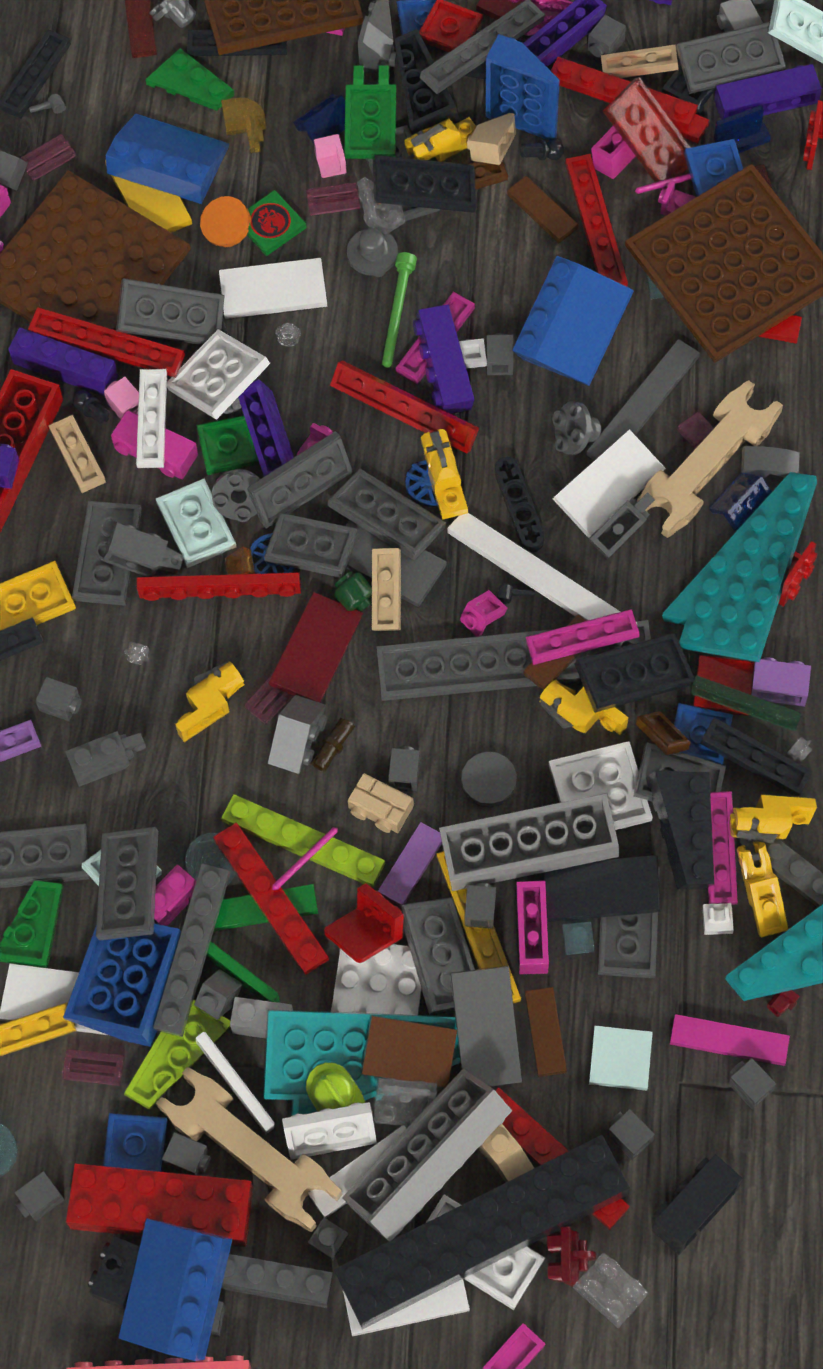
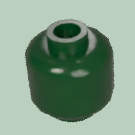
M350 571L335 583L334 595L346 610L354 611L358 609L362 612L372 604L370 599L372 596V586L361 573L352 574Z

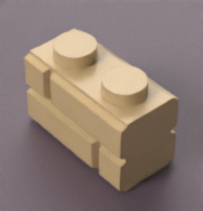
M364 773L348 799V806L351 809V814L360 820L368 818L376 822V827L384 832L390 833L392 830L399 833L413 809L414 802L412 797Z

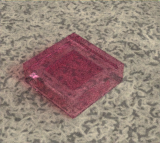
M698 411L678 425L677 430L693 448H696L714 428Z

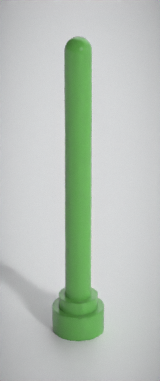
M407 252L397 254L395 263L399 275L382 359V365L386 368L391 367L408 277L415 270L417 257Z

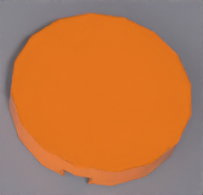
M231 196L219 197L212 200L205 207L201 215L200 227L203 235L213 245L232 247L246 237L249 231V223L251 224V216L248 208L239 199Z

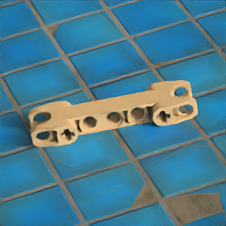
M749 380L730 392L721 401L713 414V417L720 421V423L671 476L659 470L646 483L642 494L637 499L638 502L648 492L655 501L646 511L653 507H662L669 512L670 516L664 522L661 532L665 537L672 536L694 518L703 505V500L696 495L745 441L753 446H759L769 435L772 426L781 414L783 405L778 401L773 402L764 410H754L749 407L747 401L750 399L753 387L755 386Z
M187 1067L182 1074L187 1082L195 1088L193 1100L187 1105L176 1106L166 1098L161 1097L156 1102L157 1107L184 1137L197 1142L205 1134L273 1189L264 1199L268 1205L286 1220L294 1222L312 1232L317 1227L316 1222L303 1209V1202L309 1195L308 1192L314 1189L324 1190L333 1199L338 1201L343 1195L342 1191L328 1177L324 1169L307 1155L302 1154L293 1164L225 1109L231 1103L233 1097L213 1079Z

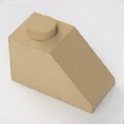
M508 113L477 125L473 134H470L467 140V149L470 150L471 161L501 164L516 135L514 113Z
M503 1124L498 1126L479 1147L480 1152L506 1183L534 1169L522 1147Z

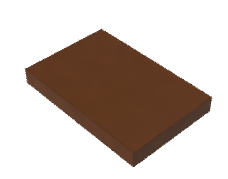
M371 1015L361 1074L446 1087L449 1082L457 1029Z

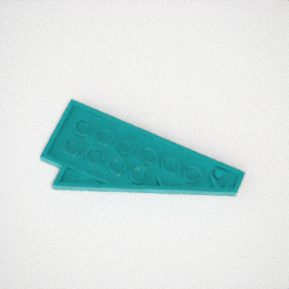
M790 472L663 612L662 616L665 622L685 625L679 641L682 649L760 662L782 594L783 585L787 578L817 485L816 476Z
M823 904L726 975L725 980L743 1001L823 983Z
M268 1010L263 1098L292 1100L291 1116L318 1112L307 1094L306 1081L310 1072L316 1066L323 1063H336L343 1066L362 1092L364 1100L411 1083L361 1074L370 1016L457 1029L455 1016ZM457 1036L451 1066L460 1063Z

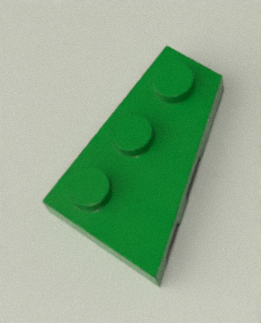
M181 48L145 79L146 85L150 87H161L166 89L167 93L172 95L180 94L190 98L191 102L216 111L234 96V89Z
M34 880L19 906L18 913L13 922L3 934L4 937L0 943V962L48 968L64 887L62 884Z

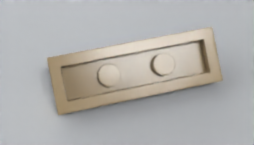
M675 45L601 55L603 72L619 78L678 70Z
M73 415L48 425L81 493L106 483L105 477Z
M399 548L372 549L373 631L401 630V549Z

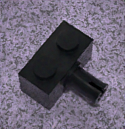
M113 1236L111 1243L107 1242L104 1245L100 1255V1259L103 1260L99 1271H93L88 1283V1287L91 1288L89 1293L93 1298L125 1310L140 1246Z

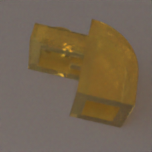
M248 98L221 100L227 136L247 132L250 153L260 152L259 142L264 141L262 130L266 129L265 114L262 107L257 102Z

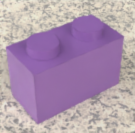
M770 657L760 659V662H755L750 699L805 706L808 698L811 666L805 665L800 661L786 663L778 662Z

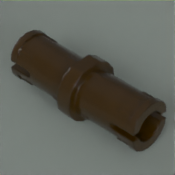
M345 718L339 719L330 735L325 736L322 740L323 745L311 761L312 766L319 771H327L337 753L340 754L344 749V742L354 730L355 726L352 722Z

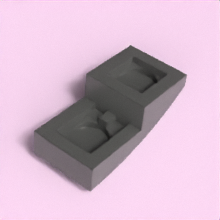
M744 446L742 448L741 472L766 478L769 474L785 478L790 472L799 473L800 452L775 447Z

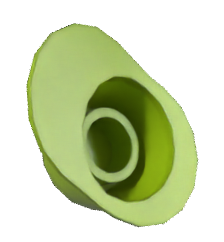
M323 1063L316 1066L307 1078L306 1091L318 1112L327 1108L347 1107L353 1103H365L362 1092L349 1072L341 1065Z

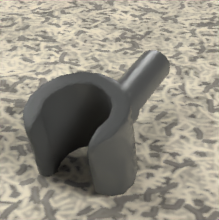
M52 94L48 101L29 107L31 113L52 108L53 112L57 114L66 110V106L58 94Z

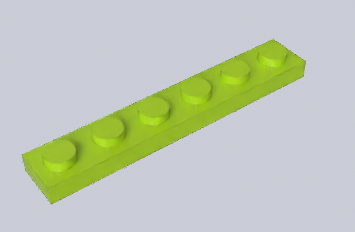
M233 794L221 818L222 822L228 825H233L237 822L242 831L301 857L325 835ZM333 837L309 859L358 882L367 883L372 888H374L385 865V860Z

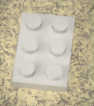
M370 1102L363 1104L353 1103L347 1107L336 1109L327 1108L320 1112L304 1115L295 1114L289 1118L282 1119L290 1160L298 1159L302 1154L309 1157L377 1144Z

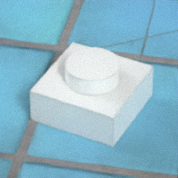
M484 338L459 341L466 369L487 366Z

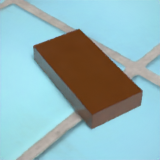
M661 711L637 716L636 725L665 755L689 750L691 742Z

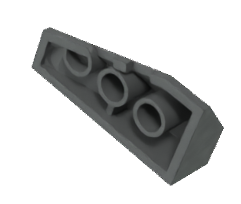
M373 0V3L370 2L369 14L364 18L358 39L359 66H364V72L379 74V65H389L390 73L391 66H396L397 52L394 51L389 0Z

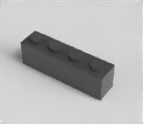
M229 1254L221 1289L327 1308L333 1272Z

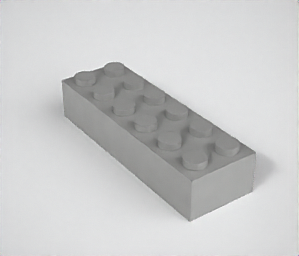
M606 793L439 828L452 891L466 889L468 885L474 886L475 883L490 884L619 857V844Z
M463 1068L342 1198L367 1224L386 1240H393L408 1222L423 1209L424 1205L434 1194L444 1186L448 1179L463 1166L464 1162L474 1151L484 1143L487 1137L503 1123L512 1110L493 1088Z

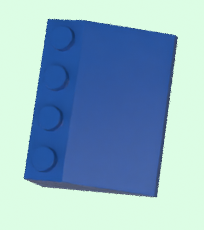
M498 34L486 57V117L495 119L508 113H514L515 127L517 129L549 141L556 140L560 80L522 42Z
M135 113L114 137L106 153L107 174L202 204L229 148V143Z
M556 256L512 351L524 361L590 386L634 291L585 266Z
M154 924V934L99 941L96 937L95 927L63 1018L127 1042L152 1047L157 1034V1030L153 1027L180 939V929Z
M146 1218L119 1339L192 1361L205 1360L232 1238Z

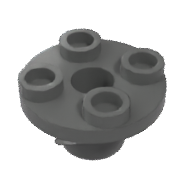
M163 0L149 14L155 21L165 16L172 19L180 28H184L194 20L197 12L189 4V0Z
M368 228L361 230L350 239L347 245L348 263L359 273L382 277L396 263L398 254L397 242L391 234L382 229Z
M567 402L560 410H556L553 414L556 439L555 448L559 452L570 455L579 454L584 450L588 442H595L600 436L601 425L599 420L595 417H590L587 407L581 402Z
M240 469L222 474L216 480L212 489L214 507L220 514L229 519L240 522L248 521L257 512L247 488L259 481L260 478L250 471Z

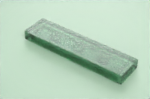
M697 675L693 682L691 692L693 695L792 731H796L802 714L800 712Z

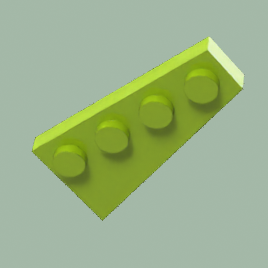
M193 1000L183 1037L160 1032L124 1095L150 1109L182 1077V1072L187 1067L190 1068L204 1054L197 1045L195 1038L201 1033L206 1032L213 1043H215L230 1028L231 1021L223 1016L217 1020L194 1005L195 1000Z

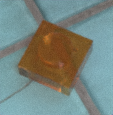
M241 547L225 558L227 575L255 573L251 549Z

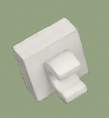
M731 903L703 904L704 935L733 934Z

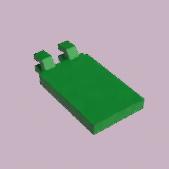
M379 65V85H364V66H354L353 85H346L345 159H373L374 155L396 157L397 89L396 85L389 84V65Z

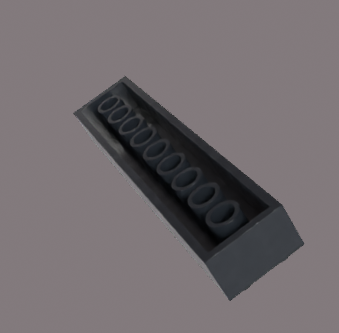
M600 1135L335 1268L334 1272L363 1330L560 1230L561 1227H566L629 1195L630 1187L604 1137Z

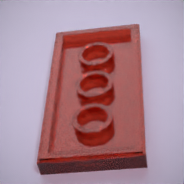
M640 77L635 78L603 112L655 183L678 177L688 168L684 152L690 146Z

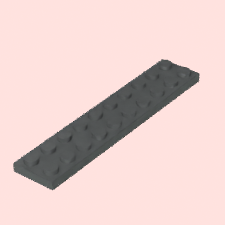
M648 620L636 621L639 630L638 638L626 640L621 646L615 643L581 652L556 680L561 684L582 682L574 665L576 660L650 640ZM550 630L376 646L382 701L537 686L523 675V671L532 662L526 637Z

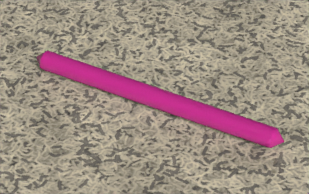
M689 173L637 187L635 192L640 194L668 186L670 181L676 183L691 180V176Z
M332 827L272 885V890H278L338 832V827Z

